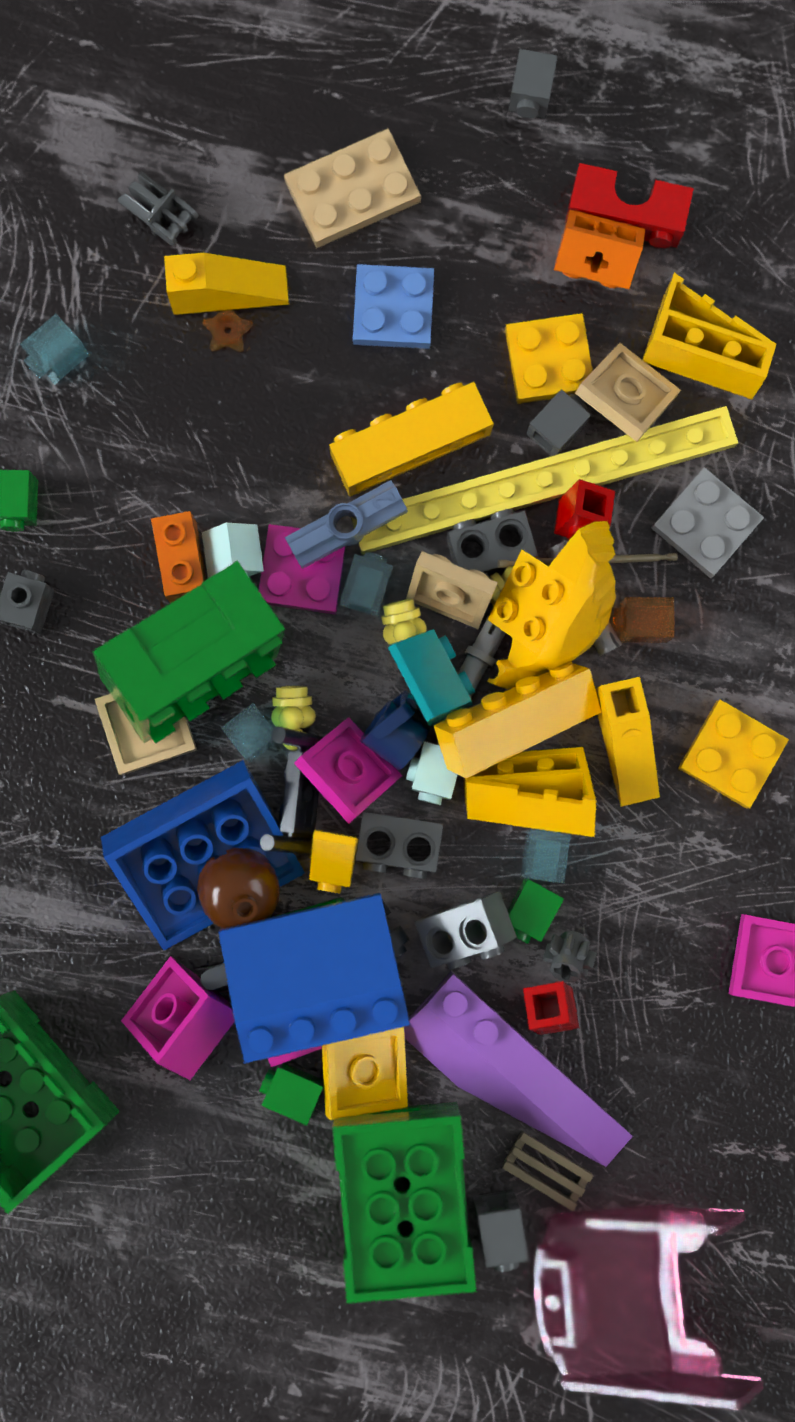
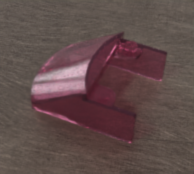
M673 1204L558 1213L548 1217L545 1224L548 1227L543 1243L537 1248L534 1301L539 1331L548 1357L553 1355L558 1369L563 1376L559 1381L564 1390L733 1410L742 1409L763 1390V1379L724 1375L721 1357L716 1347L707 1339L687 1336L678 1252H695L705 1244L708 1234L721 1235L745 1220L744 1210L674 1207Z

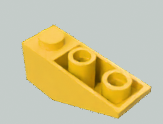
M640 677L599 686L596 688V693L602 712L597 715L620 807L660 798L650 715Z

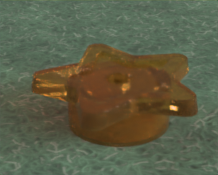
M223 310L214 318L203 320L204 326L212 334L210 349L213 352L227 346L239 353L243 352L242 336L253 327L252 321L240 319L234 310ZM227 327L231 328L229 334L224 332V329Z

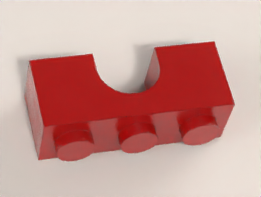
M579 163L566 221L569 210H574L645 229L644 241H648L654 247H678L685 232L694 188L655 180L649 199L645 203L629 205L620 200L615 191L618 171Z

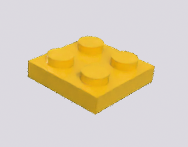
M583 313L506 324L505 332L517 404L553 399L561 389L568 395H576L575 392L580 384L593 371Z
M719 699L714 704L678 769L748 809L754 803L789 739Z
M404 1027L322 1046L325 1116L330 1120L408 1107Z

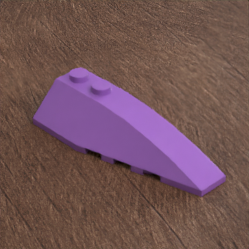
M452 971L449 972L409 1017L410 1025L404 1027L405 1039L457 1087L597 1163L607 1167L633 1137Z

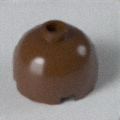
M232 848L226 850L227 854L218 857L216 860L213 857L205 864L199 874L197 892L204 913L216 926L224 929L267 919L272 916L278 906L280 885L275 869L263 854L248 848Z

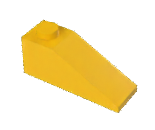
M210 253L164 256L167 295L174 315L289 305L286 266Z
M314 830L309 880L318 882L317 890L341 894L342 886H351L359 839Z

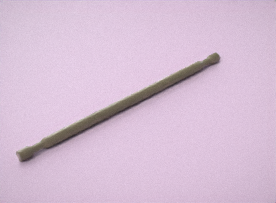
M678 554L614 555L609 563L657 562L659 560L677 561ZM555 558L536 559L549 566ZM498 560V568L514 566L516 561Z

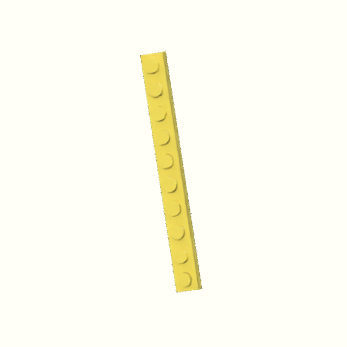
M727 406L649 428L638 442L630 436L624 435L402 499L408 512L365 535L358 544L363 555L453 529L455 524L462 521L475 519L477 522L491 518L492 514L505 509H513L515 511L560 498L579 479L601 486L733 448L738 444V440ZM351 517L352 524L355 529L357 525V520Z

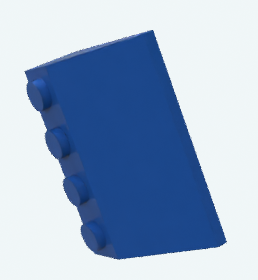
M244 760L101 837L104 859L163 951L214 924L204 913L197 892L199 874L211 858L214 857L216 860L218 857L227 854L226 850L232 848H248L263 854L275 869L280 887L305 874L296 854L265 851L261 848L260 840L262 836L266 834L285 836V834L280 832V825Z
M381 893L219 929L233 1015L245 1063L410 1025Z

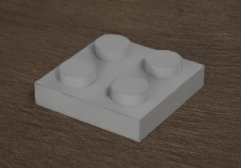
M704 467L651 529L709 578H712L764 517Z

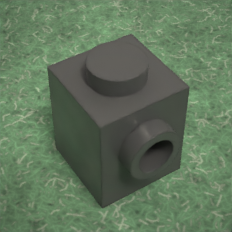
M22 570L21 576L7 573L0 595V622L2 624L41 635L55 591L47 583H44L45 576L27 570Z

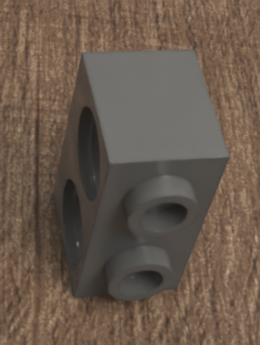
M505 509L492 514V520L478 524L475 519L462 521L453 526V531L448 532L447 543L453 564L467 570L481 571L488 577L496 572L503 573L506 569L498 568V560L516 561L521 550L538 558L525 511L514 513L513 509ZM504 531H513L519 536L520 544L516 547H507L501 543L499 535ZM474 541L481 546L483 553L477 558H469L463 554L461 546L465 542Z
M363 812L356 860L364 862L363 870L387 873V866L389 865L402 867V876L426 879L427 871L436 873L443 824ZM374 832H384L389 836L391 846L387 853L374 855L369 851L367 840ZM413 838H423L429 843L430 853L423 861H414L407 854V845Z
M500 891L434 912L414 921L431 968L447 964L448 970H452L472 962L470 956L480 953L482 960L497 956L505 952L504 944L517 938ZM480 922L486 927L487 934L483 932ZM448 934L451 936L453 944L450 942Z
M509 1190L473 1196L486 1268L494 1267L496 1271H510L520 1266L519 1262L529 1261L521 1210L514 1191Z

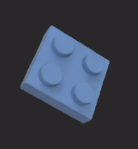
M357 264L353 345L430 349L434 268Z

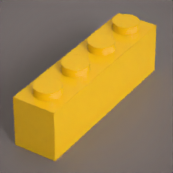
M461 382L453 384L444 389L440 397L430 401L427 398L416 400L409 404L403 413L393 417L391 414H384L371 421L370 427L356 433L355 429H351L337 435L334 438L335 442L329 444L330 454L349 497L490 436L494 424L475 382L465 386Z
M570 661L557 668H549L548 672L539 676L520 679L515 683L516 687L505 692L486 695L481 699L480 704L469 709L463 708L450 712L446 716V720L433 725L447 769L464 778L471 777L601 713L590 668L574 664Z

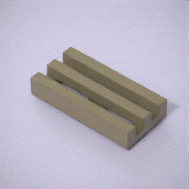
M523 1130L501 1165L504 1170L571 1211H574L576 1208L577 1200L579 1197H582L585 1192V1186L588 1182L590 1183L594 1176L592 1172ZM524 1144L529 1145L578 1175L579 1179L577 1182H573L521 1150ZM516 1158L571 1191L569 1196L514 1164Z

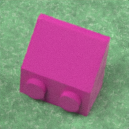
M170 956L121 1022L157 1064L191 1080L235 1020L232 1005L221 993L215 989H205L201 984L199 976L177 959Z

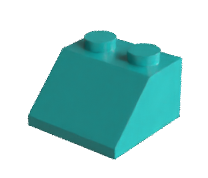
M434 629L388 647L430 727L446 719L450 712L472 705L469 695L475 693V689L466 672L462 671L457 674L450 660L455 658L456 654L446 635L438 638Z

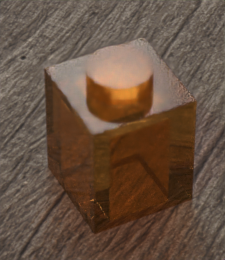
M626 597L620 603V608H615L614 631L620 632V642L668 643L674 638V598Z

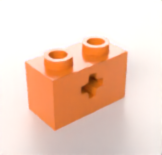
M569 210L554 270L562 272L570 278H586L598 281L608 288L621 287L630 289L643 249L645 229Z
M191 511L151 518L164 595L170 603L207 580L197 522Z

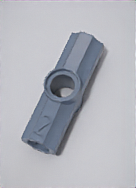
M390 480L349 503L335 505L329 514L286 536L285 539L300 567L304 569L345 546L359 543L365 535L406 514L408 510L397 488ZM350 516L357 520L355 529L349 533H341L336 530L338 521L343 517Z

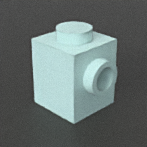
M226 522L202 532L208 579L236 561L240 563L248 576L264 571L258 526L256 524Z
M424 742L420 758L413 757L411 759L406 780L413 781L412 791L419 792L418 800L441 805L442 799L451 800L458 774L447 769L439 745Z

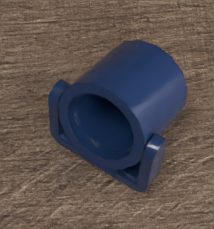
M404 691L392 701H388L375 714V718L369 724L360 740L361 743L398 770H401L413 758L430 730L413 717L416 709V700L413 694Z

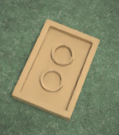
M389 128L284 174L285 183L316 248L421 202L419 190Z

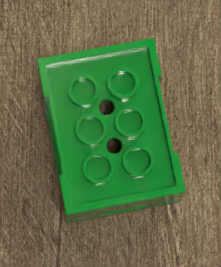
M236 561L136 626L127 629L94 650L93 653L100 679L144 744L151 739L157 744L176 731L173 725L183 717H186L191 722L208 711L210 708L207 703L220 695L222 700H225L243 688L240 681L253 674L257 679L274 668L276 664L273 660L278 657L285 628L240 563Z
M15 990L0 995V1072L8 1071L12 1076V1082L9 1086L0 1084V1206L7 1214L16 1208L120 1112L94 1081L90 1083L38 1024L40 1019ZM27 1102H35L38 1105L39 1112L37 1116L30 1117L25 1113Z
M457 1102L414 1105L406 1108L334 1119L333 1139L336 1171H339L345 1241L343 1263L347 1303L476 1292L473 1250L469 1235L464 1181L462 1125ZM404 1176L409 1179L410 1187L407 1191L399 1192L395 1189L394 1181L398 1177ZM408 1220L413 1223L414 1230L410 1235L404 1236L398 1232L397 1227L401 1221Z

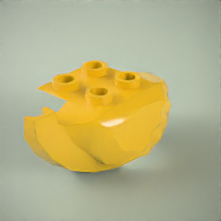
M607 521L593 522L579 528L549 567L524 550H521L488 617V621L513 638L508 659L497 661L496 664L499 668L497 677L494 679L489 678L487 682L505 689L516 687L515 683L520 679L539 676L548 672L549 668L554 669L574 661L590 649L609 623L611 611L616 600V581L609 561L616 553L613 548L614 539L610 533V526Z

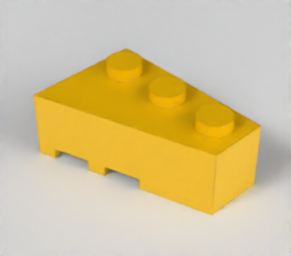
M674 272L663 296L643 361L649 365L753 399L767 377L777 344L736 315L732 319L713 305L715 300L706 294L701 297L683 284L685 279Z
M583 747L522 751L471 777H463L467 819L595 837L596 798Z

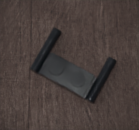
M280 726L272 731L274 742L298 748L297 751L288 752V761L284 768L285 789L279 815L281 820L280 832H288V836L271 834L262 836L260 846L263 850L305 855L312 854L319 791L294 763L302 754L319 742L323 736Z

